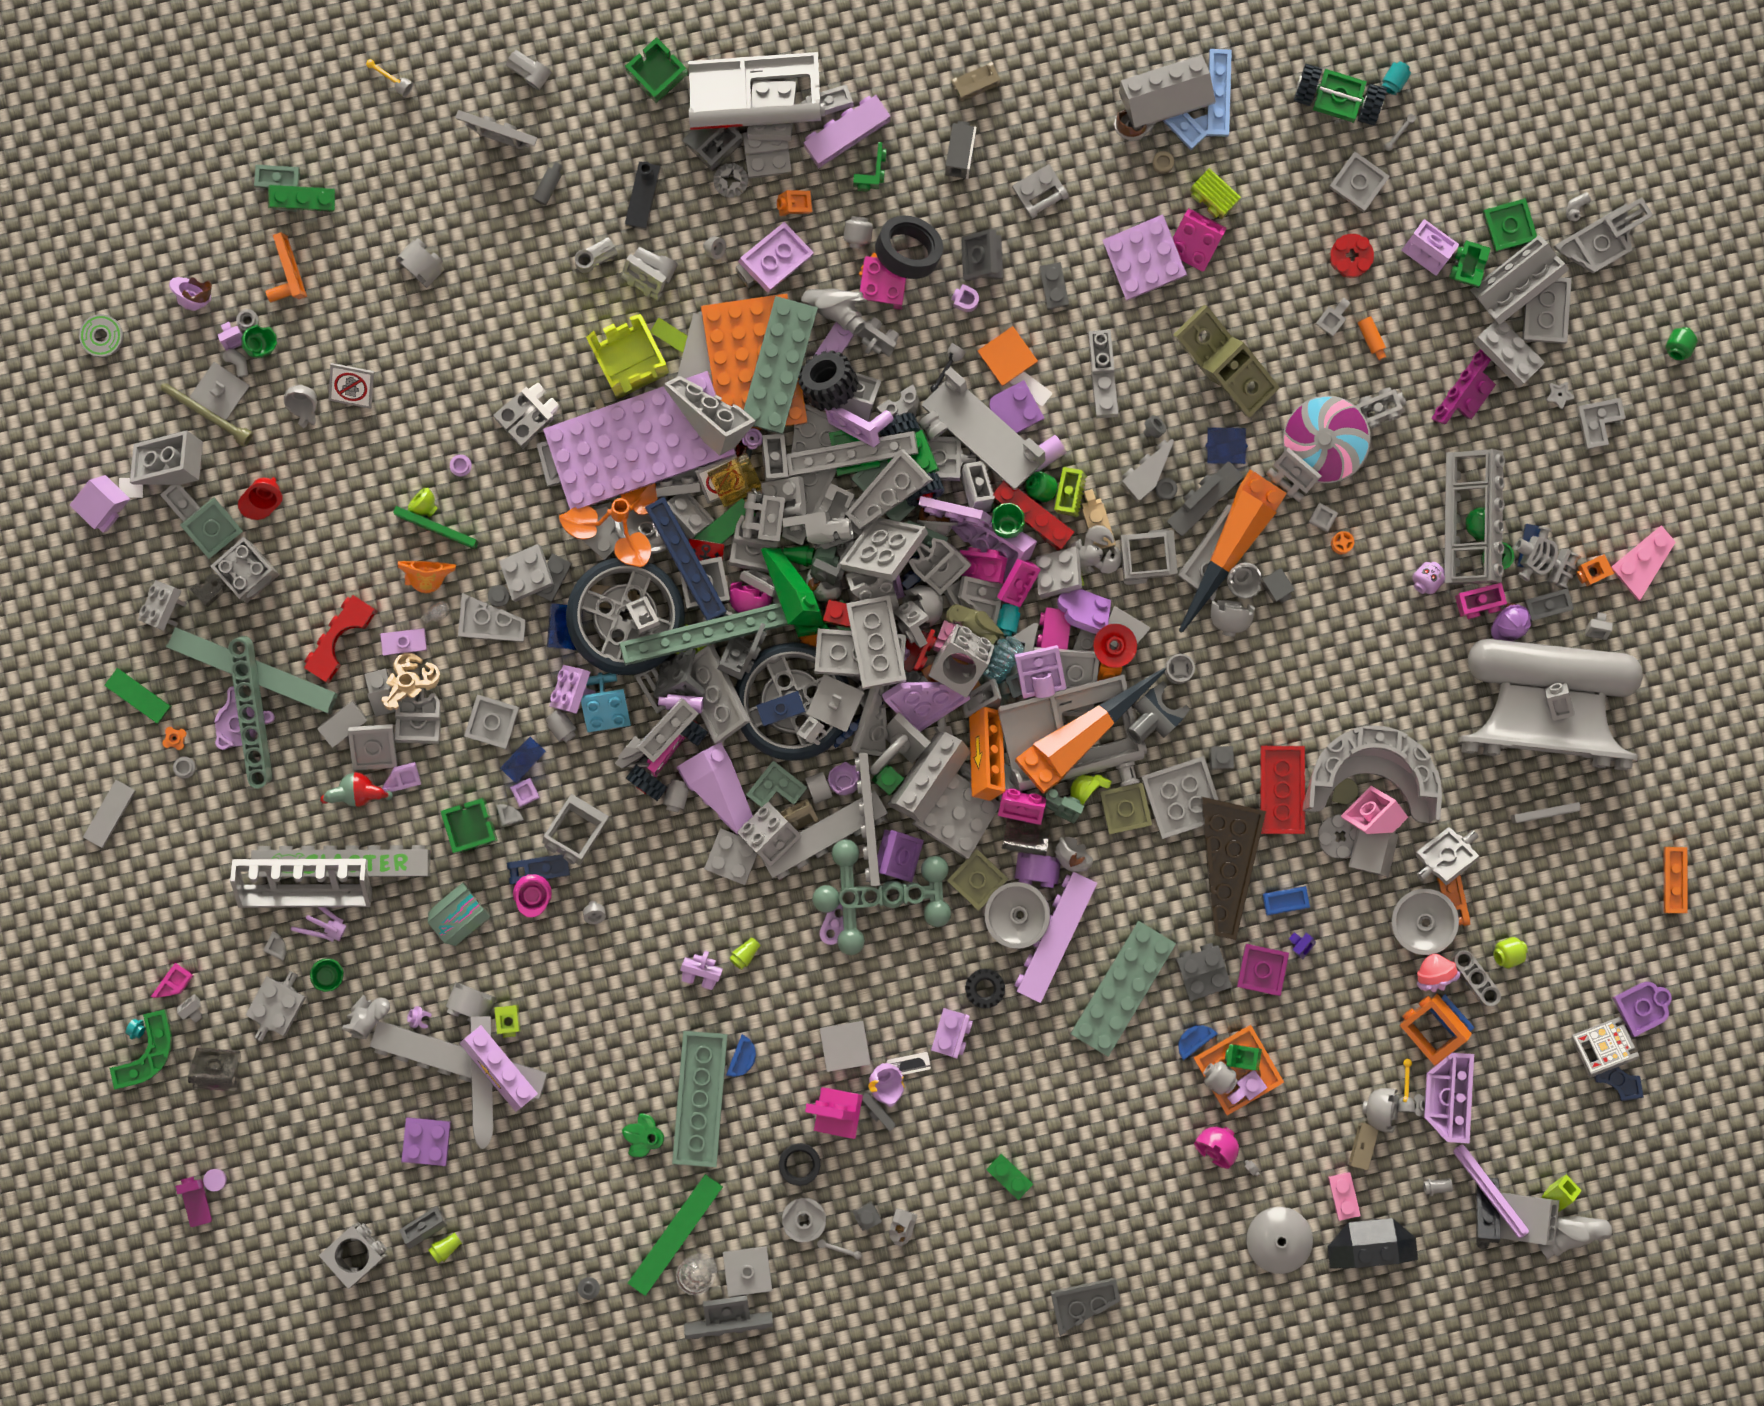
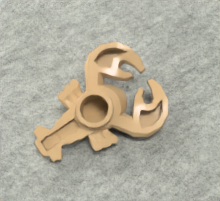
M413 653L399 655L394 661V670L398 677L396 678L393 673L390 674L386 683L392 687L389 697H382L381 700L385 708L390 711L392 709L397 710L399 708L397 702L407 696L414 698L421 692L420 688H426V690L435 688L440 679L438 668L427 662L425 666L430 672H426V669L423 668V680H420L415 672L407 671L418 668V664H412V662L422 664V659Z

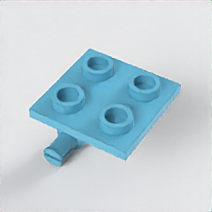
M601 672L596 676L588 678L586 685L600 684V693L582 696L581 705L587 732L631 726L624 689L605 692L604 683L617 681L616 674H603Z

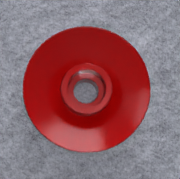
M1122 624L1106 625L1095 636L1093 643L1094 653L1097 659L1108 667L1118 668L1125 666L1136 654V637L1128 627ZM1112 641L1117 642V647L1115 649H1111L1110 643Z

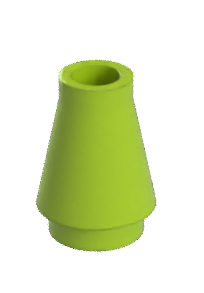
M751 937L747 942L731 952L732 955L729 957V960L740 970L744 967L747 968L761 945Z
M453 1233L431 1244L432 1247L428 1251L439 1264L441 1261L445 1262L462 1242Z

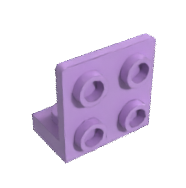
M943 1008L931 1051L956 1059L958 1055L963 1056L966 1042H963L964 1034L970 1033L973 1022L969 1020L970 1016Z

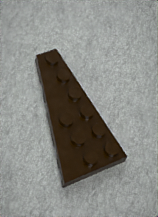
M1201 796L1213 935L1236 940L1266 811Z

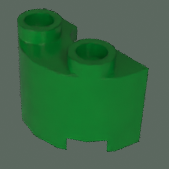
M1466 240L1463 248L1458 247L1454 259L1458 260L1456 266L1452 267L1449 278L1479 288L1491 248Z

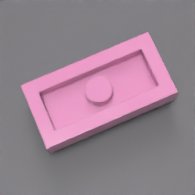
M1351 1172L1329 1176L1328 1180L1338 1221L1361 1216Z

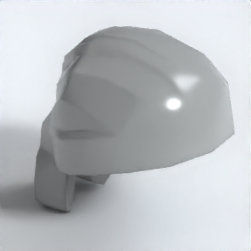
M304 385L290 387L285 392V407L291 413L300 417L298 424L303 429L307 426L308 421L311 425H315L316 393Z

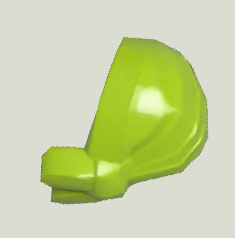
M1081 775L1073 780L1070 797L1078 799L1081 802L1080 804L1084 805L1089 796L1099 786L1109 788L1112 781L1101 775H1095L1094 777Z

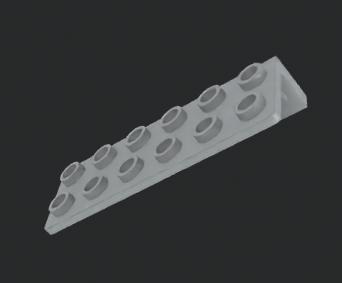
M950 367L945 372L946 381L922 403V407L929 413L935 410L939 415V420L947 425L948 431L979 459L985 462L1011 488L1016 490L1046 461L1045 451L1032 439L1028 438L1025 441L971 393L967 389L966 380Z

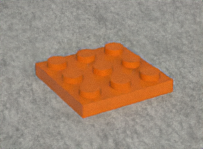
M1251 1025L1193 1057L1203 1074L1210 1063L1213 1065L1217 1062L1227 1064L1225 1053L1230 1044L1262 1049L1259 1071L1256 1072L1267 1086L1264 1091L1250 1101L1244 1096L1237 1103L1231 1104L1227 1097L1239 1089L1237 1084L1228 1094L1219 1095L1212 1090L1226 1116L1284 1083ZM1230 1067L1236 1072L1237 1081L1252 1071Z

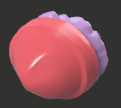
M1432 954L1423 961L1417 972V986L1424 991L1431 990L1432 992H1437V989L1444 991L1448 984L1460 978V972L1457 970L1455 962L1441 955Z

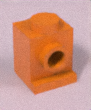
M1605 554L1578 566L1579 571L1576 572L1579 581L1582 584L1585 583L1586 586L1614 574ZM1590 568H1592V569L1595 570V575H1594V576H1591V575H1590V573H1589V569H1590Z

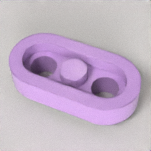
M841 903L838 905L837 909L842 910ZM835 910L826 914L819 933L824 943L828 945L837 943L840 932L844 930L843 915L840 918L836 917ZM829 929L835 932L832 938H828L826 935Z

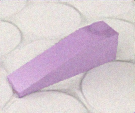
M963 520V523L958 522V525H952L951 527L964 542H969L973 548L981 549V552L987 553V549L1000 551L1001 556L1007 558L1004 581H1006L1017 559L1026 561L1031 558L1037 543L1035 539L1024 532H1021L1015 538L1006 539L999 537L992 530V523L991 526L984 524V527L980 528Z
M718 743L677 766L687 787L691 791H695L703 799L702 801L707 806L709 805L718 814V817L736 834L753 817L733 764L722 743Z

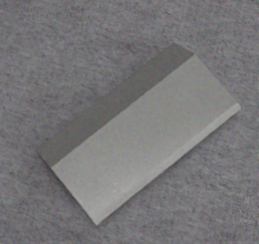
M1538 235L1481 281L1479 288L1473 287L1470 291L1490 316L1500 325L1565 274L1569 268L1555 254L1550 245Z

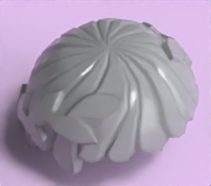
M1244 562L1230 570L1227 584L1230 591L1239 598H1252L1261 590L1262 576L1257 566Z

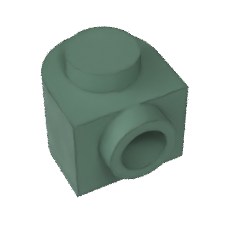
M837 547L829 549L817 548L812 560V566L817 558L837 567L840 561V557L837 556Z

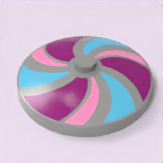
M1336 396L1315 397L1302 403L1290 415L1283 433L1284 452L1289 447L1321 475L1317 481L1318 483H1337L1354 475L1365 463L1371 447L1370 427L1364 414L1351 402Z

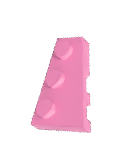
M1662 525L1611 567L1616 576L1638 601L1643 597L1676 543Z

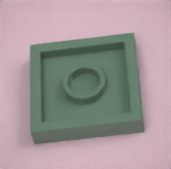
M215 497L180 524L208 559L243 532Z

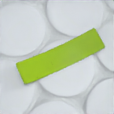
M658 318L650 332L683 353L688 335Z

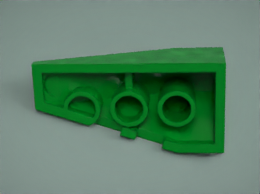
M763 547L761 552L788 625L823 626L824 621L814 593L780 548Z

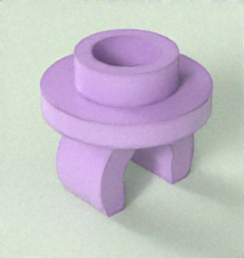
M416 1006L409 1011L407 1021L411 1028H416L417 1026L428 1028V1025L422 1023L421 1020L422 1017H431L432 1014L422 1011L421 1007Z

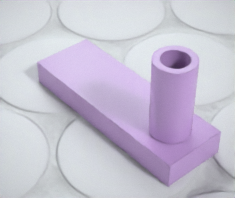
M834 407L828 411L825 408L829 424L872 447L880 443L878 432L894 420L892 414L887 410L871 422H868L841 407L837 409Z

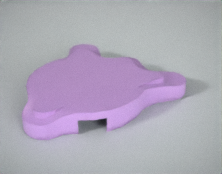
M234 686L228 688L226 704L219 710L214 721L217 736L215 744L221 750L242 746ZM247 707L246 712L248 716L254 717V710ZM263 711L265 725L272 723L275 720L273 712ZM250 729V736L255 738L257 732L254 729Z

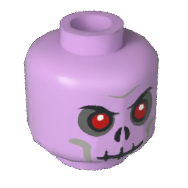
M1425 562L1413 574L1414 588L1421 594L1435 593L1445 580L1444 569L1436 562Z

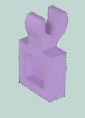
M1252 1070L1237 1081L1236 1084L1239 1089L1227 1098L1231 1104L1237 1103L1244 1096L1250 1101L1264 1091L1267 1086L1257 1072Z

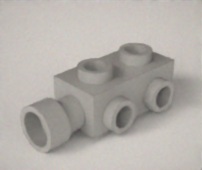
M1390 387L1378 392L1379 396L1374 398L1365 396L1359 399V404L1355 406L1364 414L1370 429L1380 426V422L1387 419L1389 421L1396 420L1401 417L1402 413L1406 412L1404 405L1407 403L1402 392L1398 393L1396 389L1391 390ZM1390 403H1395L1394 408L1388 409ZM1374 411L1375 416L1368 418V413Z

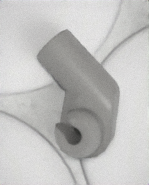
M228 349L223 353L225 362H231L236 365L238 378L249 376L247 361L244 355L235 349Z

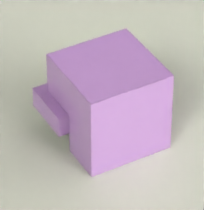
M104 475L89 480L71 502L70 506L92 528H99L104 533L119 517L117 512L124 508L130 498Z

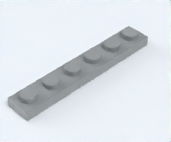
M912 431L879 437L880 443L875 447L862 441L786 454L789 476L892 459L900 450H905L909 455L919 454L916 434Z
M860 753L859 758H855L856 772L860 771L861 780L857 781L858 794L862 793L863 802L859 803L860 816H865V824L861 825L862 838H867V846L863 847L864 860H869V868L865 869L866 882H871V886H880L868 753Z

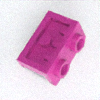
M968 547V551L960 550V553L971 562V566L962 576L1003 584L1007 558L1001 556L1000 551L987 549V553L981 552V549Z
M1017 559L997 597L1001 601L1021 607L1041 569L1029 560Z

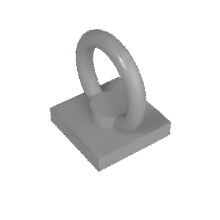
M900 713L886 726L888 738L885 739L891 746L870 768L872 775H877L898 753H901L913 764L931 743Z

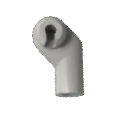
M1587 192L1568 202L1566 210L1568 220L1578 221L1580 219L1581 206L1591 202Z

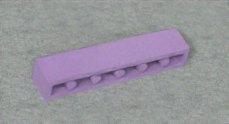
M1072 872L1071 876L1066 875L1061 885L1065 889L1062 895L1057 894L1052 904L1055 910L1050 915L1048 929L1044 936L1037 943L1033 944L1037 948L1033 955H1028L1024 963L1027 969L1024 975L1019 974L1014 986L1018 987L1016 992L1041 1003L1097 885L1096 882L1075 872Z

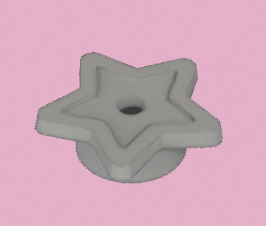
M1564 382L1560 386L1553 383L1549 384L1551 393L1546 399L1547 402H1553L1560 409H1563L1566 401L1574 399V395L1568 391V382Z

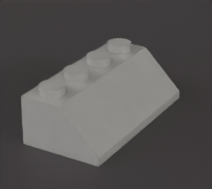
M1202 55L1136 75L1120 82L1119 95L1134 130L1143 127L1145 124L1157 123L1215 104L1216 102L1210 72Z
M939 732L933 736L929 746L920 755L887 803L891 808L920 823L924 822L971 753L962 740L947 732Z

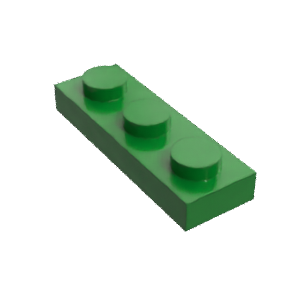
M269 185L268 208L333 212L335 210V189Z

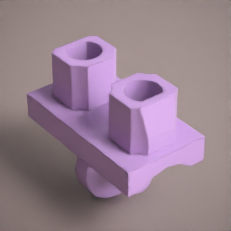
M704 951L703 957L694 954L693 959L685 957L680 971H683V982L691 984L697 975L704 977L702 987L712 990L716 982L719 981L723 968L714 966L716 960L709 959V952Z

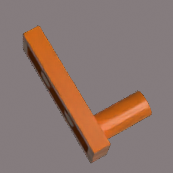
M281 232L274 234L273 238L288 283L266 290L269 302L272 303L291 295L297 299L307 297L288 236Z

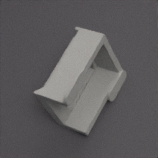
M1151 530L1148 533L1121 535L1119 537L1124 584H1144L1150 578L1172 577L1178 574L1174 530ZM1164 538L1167 569L1132 572L1129 541Z

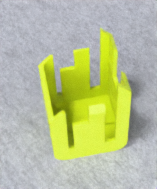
M641 314L629 317L632 324L630 328L627 323L617 328L614 324L604 328L603 331L607 339L600 343L594 331L586 336L617 399L669 373L667 365Z

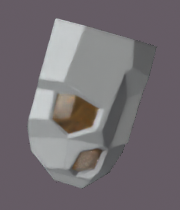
M896 1208L889 1230L890 1238L895 1245L903 1246L908 1243L913 1232L917 1214Z

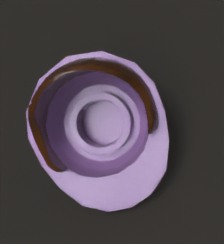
M177 277L170 280V290L176 295L178 304L185 309L196 311L211 301L212 284L210 281L207 280L201 283L194 277L190 279Z

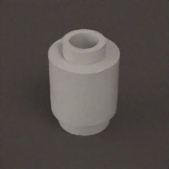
M560 709L545 719L548 723V728L559 742L564 740L566 743L576 736L574 732L577 728L565 712L562 713Z
M671 779V783L668 784L663 805H667L666 810L679 813L680 809L684 810L689 789H687L685 782Z

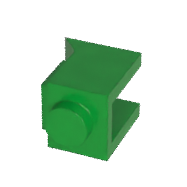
M886 765L871 780L890 796L895 788L903 782L904 778L891 766Z

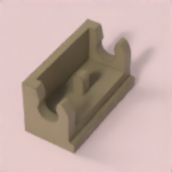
M992 62L960 77L951 79L960 102L999 86L1001 81Z
M807 798L779 812L796 830L812 822H819Z

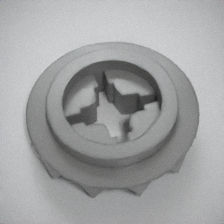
M725 163L717 169L714 175V186L722 196L734 198L741 195L747 188L748 176L743 167L735 163ZM733 172L734 179L737 181L732 182V185L728 188V182L723 178H729Z

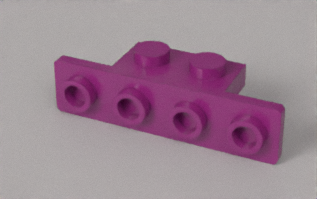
M1481 349L1473 356L1468 367L1460 374V378L1448 391L1442 404L1436 408L1431 418L1434 422L1447 424L1456 409L1467 419L1472 420L1496 386L1483 373L1491 359Z

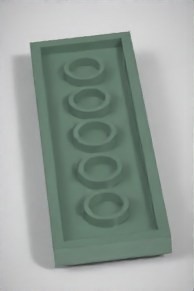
M775 296L744 411L756 420L753 427L783 435L798 375L801 371L818 310L817 307Z
M1137 921L1070 1034L1109 1057L1176 943L1142 922Z
M683 1031L672 1164L717 1167L728 1034Z

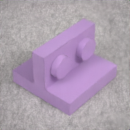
M1424 219L1401 251L1437 276L1459 244Z

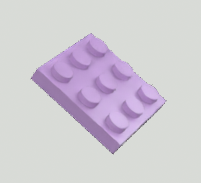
M1163 214L1103 239L1127 301L1188 276Z

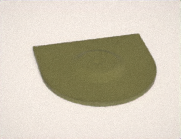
M1349 778L1340 782L1334 789L1332 801L1341 804L1354 802L1358 796L1357 784Z

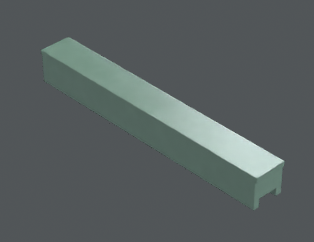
M175 627L169 643L166 645L167 648L232 674L227 648ZM256 660L259 686L330 715L332 714L333 706L338 697L337 693ZM241 663L240 670L242 673L247 674L248 667Z

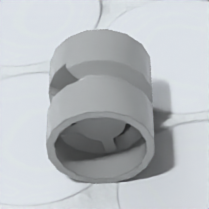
M1176 654L1165 664V677L1173 684L1179 685L1187 682L1195 671L1193 660L1186 654Z

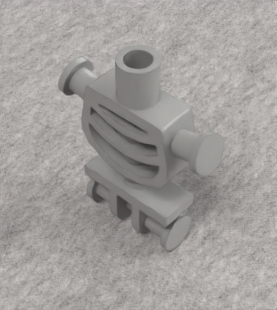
M1539 526L1538 529H1541L1539 537L1532 536L1530 542L1521 538L1518 539L1514 549L1523 554L1520 564L1525 567L1522 573L1519 572L1518 576L1529 582L1531 580L1529 577L1532 573L1543 575L1552 569L1547 581L1555 583L1560 588L1567 589L1569 579L1573 578L1570 571L1577 569L1575 565L1577 560L1581 559V556L1571 552L1569 549H1561L1558 555L1556 543L1547 539L1549 532L1552 531V529Z

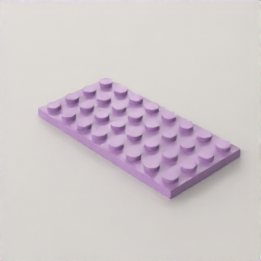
M708 371L686 378L702 387L703 392L712 397L716 395ZM664 387L543 429L570 509L591 506L736 455L733 448L719 456L705 444Z

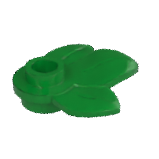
M640 1113L637 1120L638 1124H629L622 1129L624 1138L632 1143L628 1152L632 1157H644L651 1149L660 1148L664 1142V1134L659 1128H656L654 1119L650 1115ZM652 1134L655 1136V1141L653 1143L650 1141V1136Z

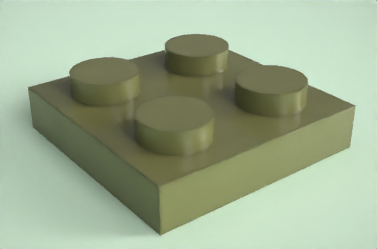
M1143 782L1099 792L1109 835L1152 826Z
M976 849L969 859L951 875L947 882L979 911L987 903L992 893L1003 886L1009 878Z

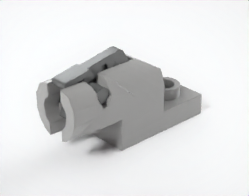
M828 512L782 518L783 527L790 528V531H800L805 526L808 542L821 545L823 549H829L854 539L853 525L850 518H831L832 520L830 521Z

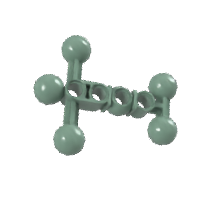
M846 839L838 841L832 848L831 854L833 861L840 866L841 890L838 892L836 888L830 885H823L815 890L812 897L814 907L822 913L833 912L841 903L844 930L840 932L837 938V945L842 953L851 956L861 952L865 945L864 935L857 929L856 908L873 907L877 904L879 906L884 905L887 908H897L903 903L907 904L908 901L917 904L923 901V899H930V902L924 909V918L932 927L946 925L951 919L952 913L950 906L943 901L942 881L946 879L949 872L948 863L940 856H930L924 860L921 865V873L924 879L929 882L927 886H921L915 882L906 885L905 883L901 884L898 881L892 880L885 882L882 886H877V888L871 885L854 886L853 865L859 859L860 852L858 846L853 841ZM913 887H917L920 890V895L915 899H911L908 895L909 890ZM890 889L898 891V896L895 900L887 899L886 895ZM869 890L876 892V898L871 902L866 901L864 898L865 893ZM852 892L854 900L851 903L843 902L842 897L844 893Z

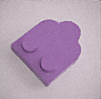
M1025 380L994 395L990 400V410L1016 433L1044 420V416Z
M1082 589L1073 590L1070 593H1062L1058 597V608L1065 613L1064 617L1070 625L1093 634H1097L1100 629L1108 625L1111 600Z
M1642 982L1612 997L1631 1037H1636L1667 1020L1669 1016L1668 1006L1671 1003L1672 997L1666 988L1657 987L1652 982Z

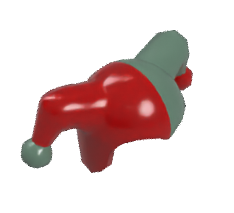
M354 772L343 777L339 786L328 790L321 796L320 801L322 804L344 802L351 807H362L371 802V800H380L382 798L391 800L393 794L390 791H384L381 787L373 785L372 781L364 774Z

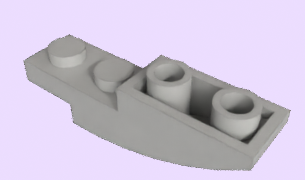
M1111 330L1089 331L1090 364L1096 419L1118 417Z

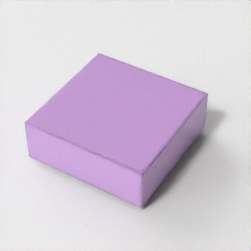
M531 778L510 787L519 807H523L540 798Z

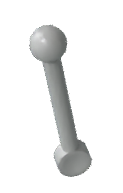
M1413 114L1407 116V121L1392 140L1384 145L1386 151H1391L1393 144L1408 125L1414 123L1416 117Z
M823 1239L817 1242L819 1248L826 1247L853 1256L856 1260L862 1257L860 1251L853 1252L826 1243Z

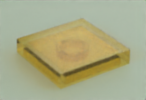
M747 453L708 472V476L724 508L747 497V492L751 491L752 488H755L756 491L762 489L761 482Z

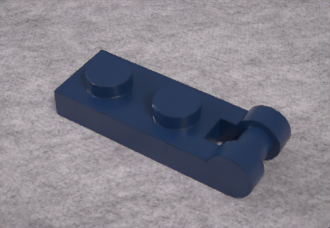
M562 854L506 863L511 877L509 878V885L516 884L522 877L527 875H539L545 879L571 876L569 862L563 858ZM524 867V876H519L518 868Z

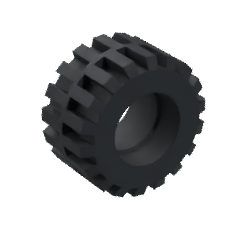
M823 351L820 355L815 354L811 360L808 359L805 366L801 367L802 372L798 375L800 379L798 381L809 403L819 410L826 408L828 411L834 407L835 409L840 408L842 404H847V400L854 397L853 392H857V385L859 384L857 375L848 358L840 352L835 353V351H829V353Z

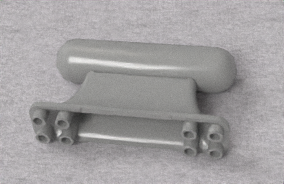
M1481 639L1470 649L1468 667L1471 674L1477 680L1500 684V690L1494 711L1485 725L1473 734L1463 735L1458 738V743L1462 744V753L1474 754V752H1478V747L1482 746L1484 747L1483 755L1496 756L1500 755L1501 749L1513 748L1592 758V767L1597 768L1610 767V761H1615L1614 769L1616 770L1632 769L1633 762L1637 761L1638 755L1623 749L1613 738L1607 722L1605 701L1606 695L1627 697L1634 694L1641 686L1643 679L1642 666L1635 657L1626 653L1497 639ZM1556 683H1567L1575 716L1553 721L1545 689Z

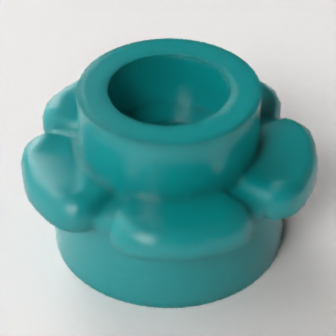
M133 1019L128 1024L125 1033L129 1035L131 1040L139 1039L143 1036L146 1030L143 1020Z

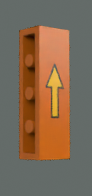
M983 707L969 716L972 797L991 801L1005 792L1003 732L998 710Z

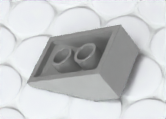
M186 430L134 444L130 483L137 485H182L198 481L203 441Z

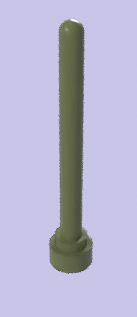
M166 383L161 385L163 392L232 434L239 445L246 447L253 437L252 431L247 428L235 427Z

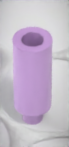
M675 694L659 697L658 705L666 706V710H671L682 698L696 712L702 713L703 697Z

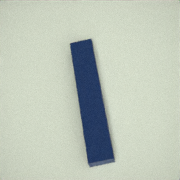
M665 497L647 505L645 509L706 621L716 619L727 613Z

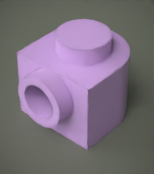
M962 284L960 289L956 288L951 300L954 301L953 307L964 312L974 311L979 302L977 291Z

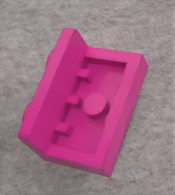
M1005 789V792L1002 794L998 816L1041 825L1046 798L1036 793L1026 794L1016 789Z

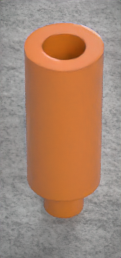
M1372 316L1359 321L1357 324L1371 354H1376L1378 360L1384 359L1386 357L1384 352L1386 346Z

